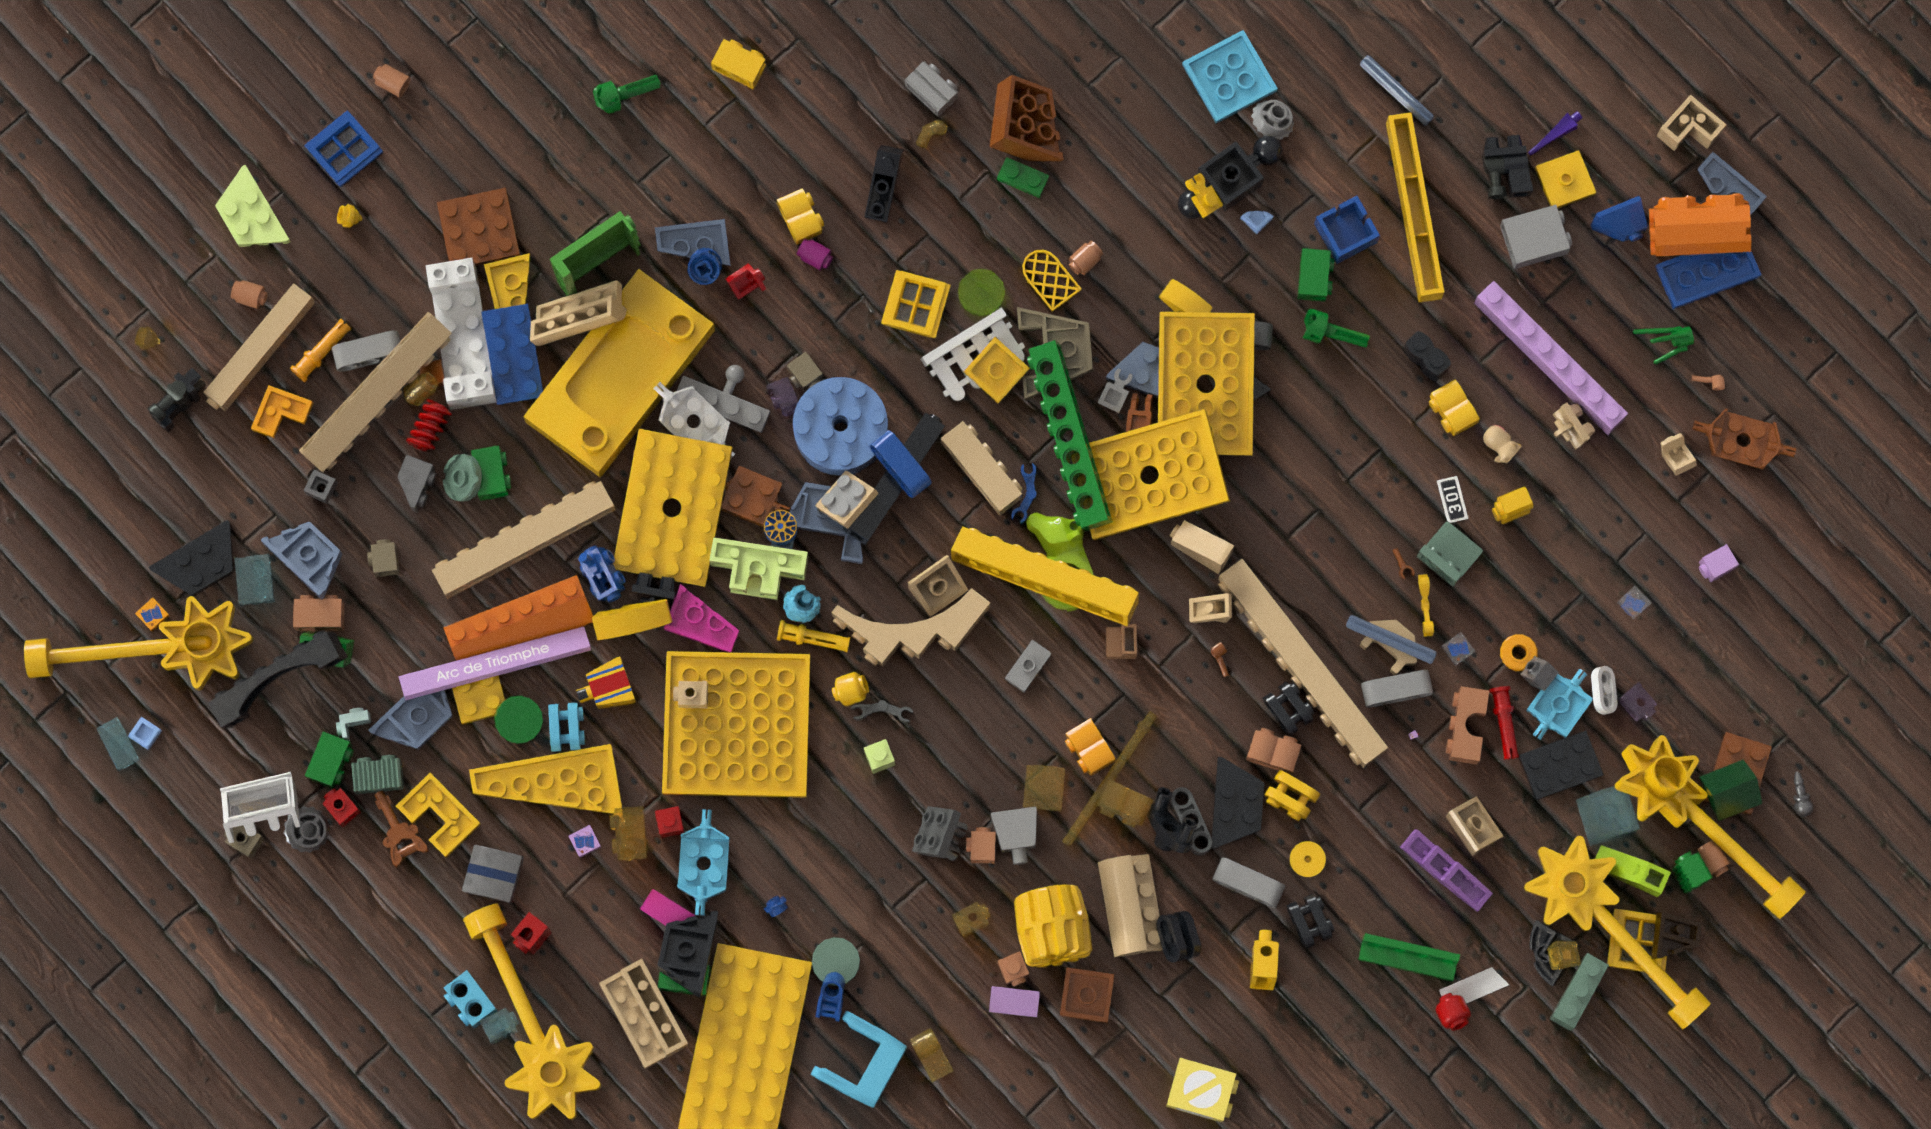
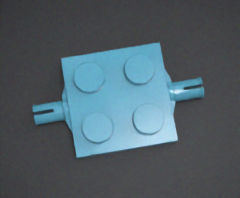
M1578 669L1572 680L1557 674L1545 691L1540 690L1526 710L1536 717L1540 723L1533 733L1534 737L1542 730L1537 739L1541 740L1548 729L1557 732L1564 738L1570 733L1593 700L1579 686L1587 676L1584 672L1578 679L1583 670Z

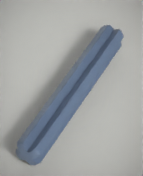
M1367 55L1361 61L1360 66L1423 125L1426 126L1433 120V114L1371 56Z
M1351 615L1346 623V627L1429 664H1432L1436 657V651Z

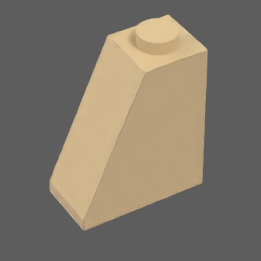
M1185 520L1181 526L1177 524L1170 534V537L1173 538L1171 541L1172 546L1217 574H1220L1233 552L1234 545Z

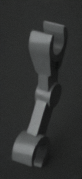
M884 700L871 705L855 704L851 707V710L859 708L863 711L862 715L853 717L856 721H860L872 713L886 712L897 716L902 723H910V720L902 718L901 714L904 711L913 714V710L910 707L899 708L888 704Z

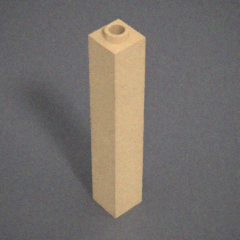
M293 283L204 391L208 398L206 402L216 410L220 407L226 412L315 304L313 298Z

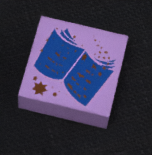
M590 825L569 835L579 858L601 848Z

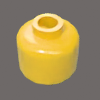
M851 672L836 678L832 693L836 701H840L844 706H850L866 699V695L869 693V686L864 675L860 676L857 672Z

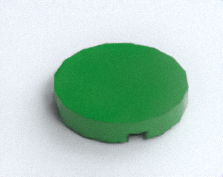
M521 695L505 699L496 709L494 716L495 727L499 734L507 741L517 744L526 743L535 738L541 730L543 723L542 712L538 704L530 698Z

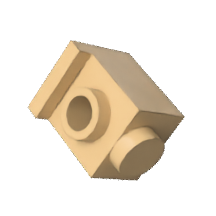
M679 681L678 687H674L673 701H678L679 708L707 709L708 682ZM687 690H694V695L692 697L686 696Z

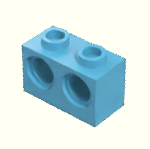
M467 970L444 987L447 992L444 995L445 999L452 1007L457 1005L461 1011L458 1016L466 1026L471 1024L473 1028H476L498 1011ZM460 985H465L468 988V992L464 997H457L455 994L456 988ZM475 1004L482 1006V1013L477 1017L470 1015V1008Z

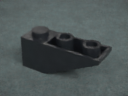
M885 145L879 147L864 218L882 222L888 221L899 176L903 149Z

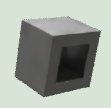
M313 470L304 492L306 495L328 504L337 486V481L330 476ZM321 485L326 486L324 492H318V487Z
M1534 656L1526 664L1525 669L1520 675L1532 686L1545 691L1559 672L1549 662Z

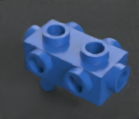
M597 546L586 549L584 553L580 554L578 560L581 564L580 570L582 574L588 578L591 584L590 590L593 596L598 601L608 600L609 603L621 598L620 592L625 590L623 584L626 581L624 575L619 570L616 571L613 565L615 562L613 553L608 549Z

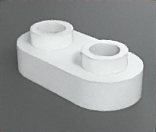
M1608 666L1595 668L1591 674L1594 707L1602 715L1613 713L1617 708L1615 675Z

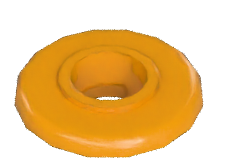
M1515 634L1508 637L1500 648L1502 662L1514 671H1523L1526 664L1534 656L1538 657V649L1535 642L1523 634ZM1514 647H1522L1525 650L1526 656L1524 659L1519 660L1513 657L1512 650Z

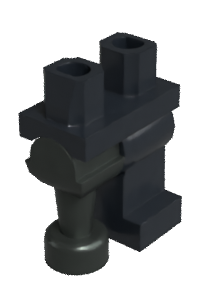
M1520 135L1507 136V147L1499 148L1498 137L1486 138L1482 162L1484 172L1489 175L1491 188L1487 190L1488 199H1501L1507 196L1506 188L1501 186L1502 174H1507L1509 198L1531 196L1533 186L1530 180L1526 146L1522 145Z
M193 368L184 376L178 372L174 376L175 381L172 384H168L167 394L157 404L153 403L147 408L151 417L168 433L175 427L172 420L181 411L190 408L193 401L197 403L201 399L198 393L206 384Z

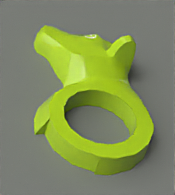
M1038 512L1027 517V529L1036 535L1047 553V558L1054 561H1063L1078 570L1085 569L1093 575L1083 548L1084 529L1081 526H1077L1074 519L1045 516ZM1042 595L1046 602L1057 609L1067 610V612L1078 609L1077 607Z

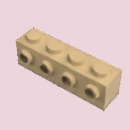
M962 421L941 438V444L1000 516L1022 499L1021 491L1023 489L1016 479L1011 481L1007 476L1008 470L1000 460L998 462L994 460L991 456L993 454L991 448L985 442L981 444L977 439L978 433L971 424L967 426Z

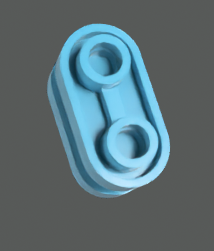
M578 702L568 703V710L559 711V704H549L551 752L561 751V744L570 743V750H580L581 745H585L584 730L580 731L579 721H584L583 707H578ZM560 720H568L569 734H561Z

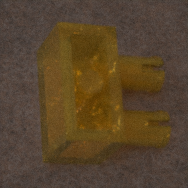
M644 806L615 808L614 815L610 816V828L615 830L616 839H612L613 854L617 853L618 860L626 861L647 858Z

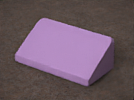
M992 986L989 1012L1037 1017L1040 992Z

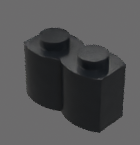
M1417 331L1406 341L1403 348L1406 356L1413 363L1420 365L1422 372L1430 380L1437 382L1449 370L1451 362L1448 356L1440 349L1434 348L1432 340L1426 334Z

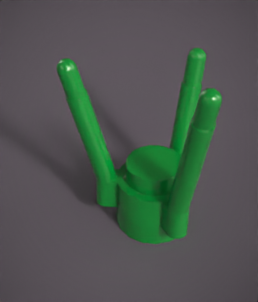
M1677 326L1673 328L1633 330V334L1671 333L1670 335L1650 340V343L1671 340L1674 347L1678 346V348L1654 360V364L1665 361L1680 352L1687 351V346L1694 344L1693 332L1689 326L1683 328Z

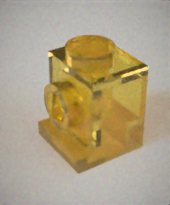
M978 901L952 914V918L963 938L989 925L987 919L991 917L984 904L980 906ZM971 913L977 915V920L974 922L968 920V916Z

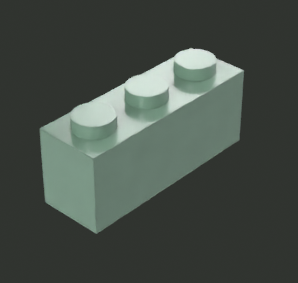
M1587 953L1582 958L1550 1020L1572 1031L1609 965Z

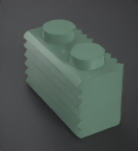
M395 755L381 756V760L372 761L370 757L358 758L357 763H351L355 794L404 789L402 761L400 758H395Z

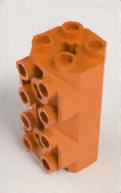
M1740 193L1709 195L1706 197V202L1702 204L1697 203L1696 198L1693 196L1660 198L1658 204L1649 209L1651 255L1675 256L1751 252L1749 202L1744 200V196Z

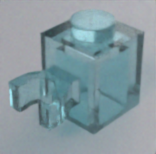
M507 1008L480 1021L492 1045L517 1033L516 1025L520 1024L514 1011L509 1013Z

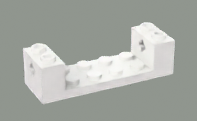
M473 258L426 265L435 317L452 333L449 336L450 342L441 349L445 379H443L446 402L450 410L497 403L481 314L483 308L477 269Z

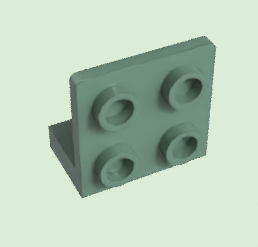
M1447 521L1427 545L1421 548L1417 558L1454 587L1482 554L1483 550Z

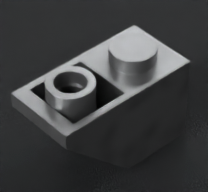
M406 455L397 477L411 509L418 513L419 508L425 506L428 498L426 491L428 486H433L437 473H435V468L432 464Z

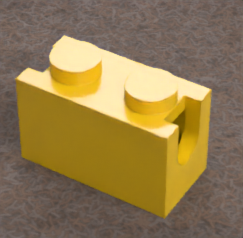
M723 39L711 62L712 70L754 90L766 67V60L763 58V54L756 50H751L750 52L742 48L743 45L735 40H730L729 42Z

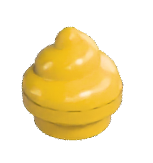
M341 205L338 210L337 223L342 224L345 228H351L363 219L353 205Z

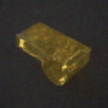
M931 1028L909 1039L932 1083L954 1072Z

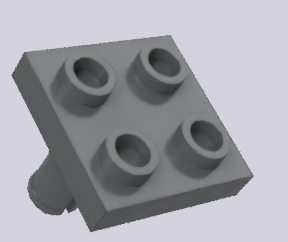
M928 806L923 814L919 832L914 839L912 851L919 855L948 858L954 861L958 855L952 852L959 853L960 849L958 846L951 844L953 835L963 838L966 832L961 831V829L967 830L968 828L967 824L959 822L961 813L952 809Z

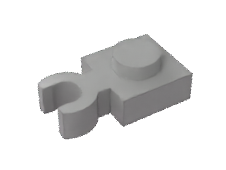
M1120 368L1114 374L1115 383L1107 382L1098 401L1099 404L1120 413L1129 391L1123 388L1131 382L1133 377L1132 374H1129L1126 380H1121L1119 378Z

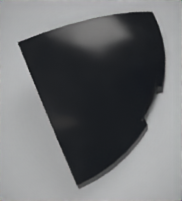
M1536 920L1530 935V950L1534 951L1536 962L1533 964L1540 976L1548 984L1555 986L1571 963L1560 962L1555 957V954L1570 949L1571 959L1573 960L1581 944L1543 922Z

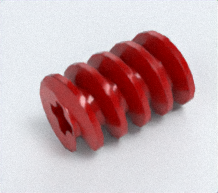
M426 399L429 404L422 406L426 413L418 414V418L421 421L414 423L418 430H411L410 435L413 438L406 439L409 445L424 452H427L428 449H436L431 441L440 440L435 433H443L444 430L439 425L448 424L443 416L452 415L445 406L430 399Z

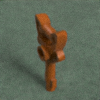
M383 790L375 794L377 799L375 803L378 809L383 811L391 827L387 831L388 837L383 840V845L386 848H391L390 854L393 865L398 868L404 857L416 851L422 853L429 852L427 845L417 836L419 833L418 827L414 824L409 826L407 823H399L390 806L393 803L389 795H385ZM409 839L413 841V843L398 850V845L402 841Z

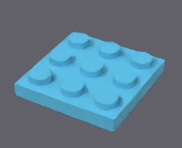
M1244 30L1182 62V66L1215 123L1232 116L1278 90Z

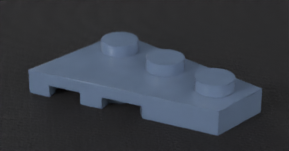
M1714 152L1697 169L1712 195L1742 194L1744 200L1749 202L1750 216L1767 198L1765 194Z
M725 219L655 227L658 252L691 258L696 250L710 248L718 253L722 265L731 266Z

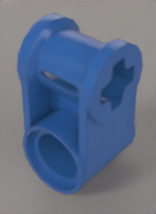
M831 972L825 976L815 1018L824 1016L834 1018L837 1022L840 1021L845 988V979L841 974ZM828 984H836L839 989L832 990L828 987Z

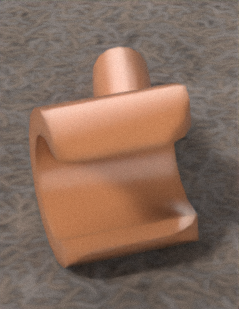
M1692 375V381L1712 383V390L1725 389V381L1721 375L1711 377Z

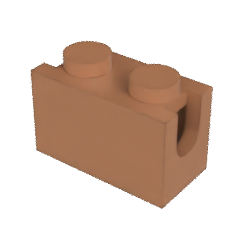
M301 595L300 599H294L293 628L296 631H344L345 603L342 602V599H338L339 596L325 595L322 600L315 599L313 595Z

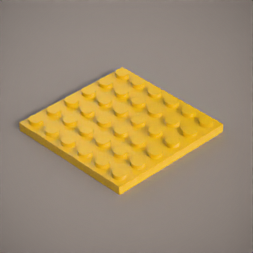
M667 651L662 794L807 798L810 654ZM679 681H707L708 708H679L678 701H673L674 687H678ZM692 689L687 690L686 696L692 697L695 691Z

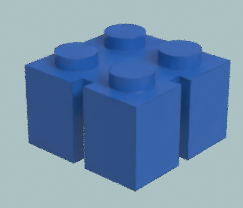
M1358 196L1341 203L1337 210L1334 207L1316 216L1314 222L1325 245L1331 251L1336 264L1375 245L1379 241L1380 234L1370 218L1366 219L1367 212Z

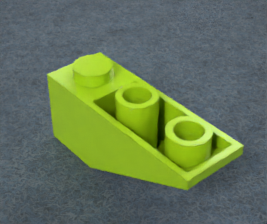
M1602 845L1600 846L1595 859L1613 857L1616 860L1615 866L1608 874L1609 876L1655 897H1659L1662 894L1671 874L1670 871L1648 861Z

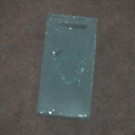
M118 717L96 728L118 771L140 760Z

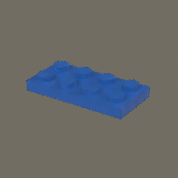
M1752 251L1681 255L1655 266L1673 309L1761 276Z
M522 304L481 311L497 405L538 398L543 392L536 345L530 341L531 317L529 305Z

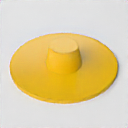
M1311 841L1297 844L1290 854L1292 869L1303 877L1318 875L1326 863L1323 849Z

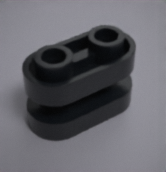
M1285 681L1278 686L1280 694L1277 697L1270 692L1262 700L1284 732L1291 737L1298 732L1295 724L1301 721L1303 725H1308L1314 720L1312 715L1315 713L1307 702L1303 703L1299 698L1300 691L1295 684H1289ZM1286 702L1294 712L1293 715H1288L1282 707L1283 703Z
M1313 893L1304 897L1305 905L1301 907L1298 906L1296 901L1286 905L1290 919L1305 949L1315 946L1313 938L1320 936L1324 942L1332 938V932L1335 931L1329 918L1325 919L1322 912L1325 907L1319 896L1315 897ZM1310 914L1315 927L1308 928L1303 917L1304 915Z
M1188 911L1161 915L1157 919V932L1164 955L1168 961L1178 962L1184 959L1196 958L1200 955L1201 942L1194 919Z

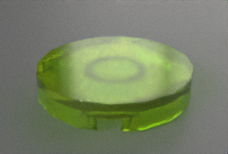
M972 270L960 281L958 288L959 301L963 308L973 315H990L997 311L1003 303L1005 296L1004 284L991 270Z

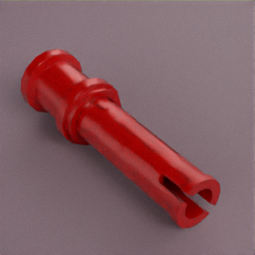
M1510 686L1489 689L1490 694L1493 695L1495 707L1492 710L1495 716L1498 717L1504 760H1510L1511 757L1512 759L1519 758L1511 715L1514 706L1510 702Z

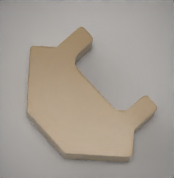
M1397 620L1370 621V623L1415 642V635ZM1367 636L1360 643V647L1364 650L1372 643H1378L1396 659V663L1390 670V673L1393 675H1397L1404 666H1414L1417 662L1416 657Z

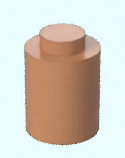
M384 64L382 67L379 66L373 75L375 85L399 98L404 95L411 81V77L387 64Z

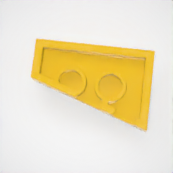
M530 253L484 264L495 309L526 304Z

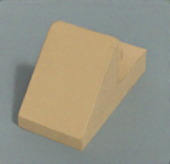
M1226 593L1189 599L1190 622L1218 621L1227 623L1232 618L1231 594Z

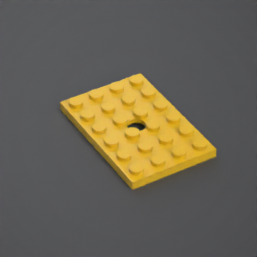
M1159 312L1158 423L1205 409L1218 455L1252 456L1255 313ZM1209 375L1214 379L1215 388L1213 391L1202 393L1198 390L1196 383L1200 376Z
M1205 409L1089 443L1113 521L1112 523L1090 529L1093 540L1230 501ZM1079 453L1071 455L1073 464L1079 461ZM1153 466L1158 470L1159 476L1155 483L1145 484L1142 481L1141 473L1145 467ZM1085 475L1078 477L1079 487L1086 483ZM1092 498L1084 500V509H1089L1093 505Z
M639 429L614 555L615 562L613 565L616 570L640 574V572L653 574V577L662 578V576L674 578L677 582L706 587L713 537H716L733 449L732 446ZM670 498L677 499L681 504V512L676 517H669L663 511L665 501Z

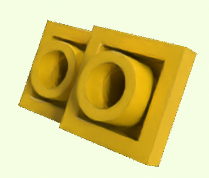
M1174 279L1168 283L1159 296L1174 312L1210 313L1213 308L1191 289Z

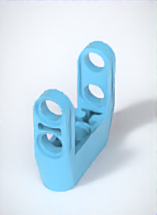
M845 1011L841 1020L846 1022L849 1028L875 1041L880 1046L858 1085L849 1082L826 1068H819L817 1066H814L810 1075L848 1097L874 1108L908 1046L880 1028L849 1011Z

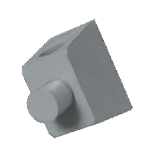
M1036 807L991 813V821L1001 852H1012L1013 865L1028 863L1026 850L1035 848Z

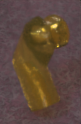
M935 120L924 125L915 144L921 148H926L932 135H944L947 132V125L941 120Z

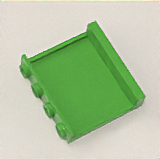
M619 211L550 258L557 283L566 296L577 293L575 281L628 245H630L637 256L640 255L639 246L641 244L638 241V232L635 229V223L629 215L624 216Z

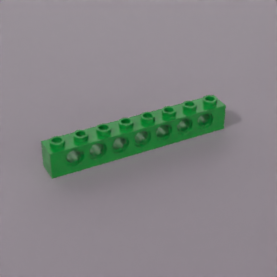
M1054 340L1028 349L1030 356L1027 357L1031 370H1035L1037 378L1034 379V384L1037 391L1041 392L1043 397L1040 404L1043 413L1048 414L1050 423H1047V428L1050 436H1054L1056 445L1053 447L1057 459L1061 458L1063 467L1060 468L1062 478L1069 485L1070 490H1067V496L1070 503H1074L1076 512L1073 513L1075 523L1085 531L1112 523L1113 521L1061 345ZM1053 364L1052 373L1045 375V366ZM1059 386L1060 393L1056 397H1051V389ZM1062 408H1066V416L1063 419H1057V412ZM1067 431H1073V438L1068 442H1064V434ZM1079 453V461L1076 464H1071V455ZM1085 475L1086 483L1078 487L1076 483L1078 477ZM1092 498L1093 505L1089 509H1084V500Z

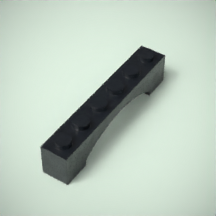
M325 630L319 631L312 636L313 640L308 643L302 642L292 648L293 652L288 655L282 654L274 658V663L270 666H262L253 672L254 675L250 678H242L234 683L235 687L230 690L225 689L214 695L215 699L208 703L220 727L232 728L250 717L248 711L258 695L270 683L287 672L310 665H318L319 669H330L348 658L336 633Z

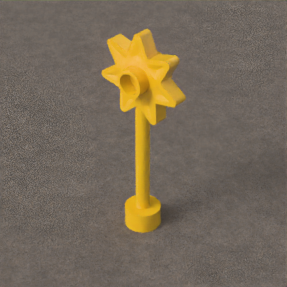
M190 596L186 600L184 621L161 622L159 624V629L168 639L52 649L48 638L26 640L24 644V661L28 677L38 678L52 676L53 664L167 654L161 661L162 667L168 671L188 668L192 686L200 691L204 688L214 671L232 679H237L240 674L233 653L252 644L254 639L250 633L231 628L235 612V606L232 602L226 601L208 613L195 597Z
M1660 735L1652 743L1649 752L1633 744H1630L1622 751V757L1630 773L1617 781L1615 788L1618 791L1638 797L1637 818L1639 821L1643 822L1659 811L1674 827L1678 828L1688 817L1770 894L1763 905L1778 919H1781L1802 898L1806 891L1790 876L1780 884L1697 806L1708 796L1707 792L1690 778L1699 762L1697 756L1675 757L1664 735Z
M1577 836L1573 840L1565 855L1546 847H1541L1537 853L1545 874L1527 882L1524 885V890L1547 899L1543 918L1544 924L1550 925L1564 915L1569 914L1583 931H1588L1592 927V917H1594L1672 1000L1675 1006L1667 1014L1682 1030L1710 1006L1709 1000L1696 987L1686 994L1604 907L1616 905L1619 902V897L1603 882L1615 866V858L1608 857L1590 860L1585 840L1582 836Z
M492 904L478 909L467 915L463 921L472 940L484 937L531 1042L529 1044L517 1041L514 1044L524 1067L507 1078L505 1086L508 1089L529 1093L527 1114L531 1119L538 1118L549 1107L554 1105L568 1119L573 1120L577 1116L576 1094L596 1091L601 1088L599 1080L583 1069L594 1047L590 1042L566 1047L561 1031L556 1025L550 1026L546 1037L544 1036L498 933L499 930L507 925L499 904Z

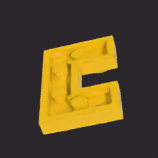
M431 773L396 805L412 824L430 807L445 824L429 841L446 858L481 825Z

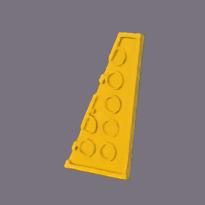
M611 744L469 770L474 795L624 815Z

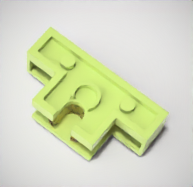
M713 537L709 561L711 566L732 569L729 585L730 593L778 600L781 577L805 580L809 557L808 552Z

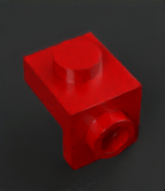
M749 263L725 278L738 300L757 287L762 292L766 290L763 281L766 280L764 275L758 268L754 270Z

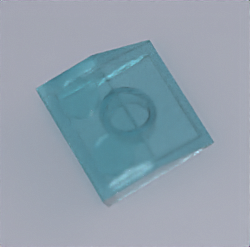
M1615 786L1602 789L1576 800L1590 846L1634 834L1640 829L1629 794L1618 791Z

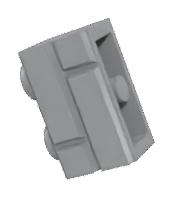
M924 61L905 79V86L939 117L957 100V87L951 80L947 79L945 81L940 76L941 72L934 64L928 65Z

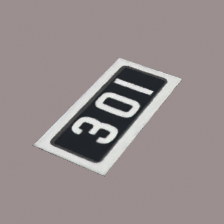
M1454 476L1437 480L1447 521L1452 523L1468 519L1458 477Z

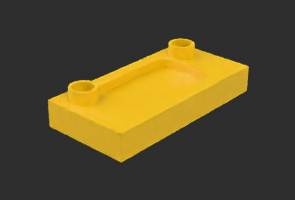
M640 269L637 270L622 290V305L626 308L625 318L621 321L590 330L523 416L528 425L600 478L663 397L653 388L657 386L662 390L657 385L661 382L669 390L715 331L713 322Z

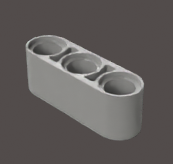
M387 331L333 346L332 352L337 371H349L382 362L399 344L400 337L398 331Z
M1420 670L1361 683L1366 708L1434 694L1429 670Z
M1223 857L1212 878L1214 882L1271 908L1277 907L1286 887L1270 877Z

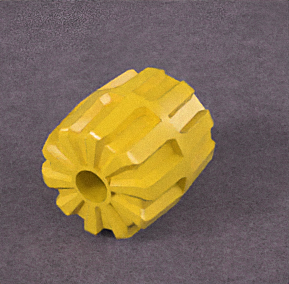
M1065 884L1047 886L1030 890L1015 898L1017 934L1025 962L1028 966L1044 968L1051 964L1059 966L1065 961L1076 962L1078 958H1086L1090 955L1092 951L1090 923L1078 886Z

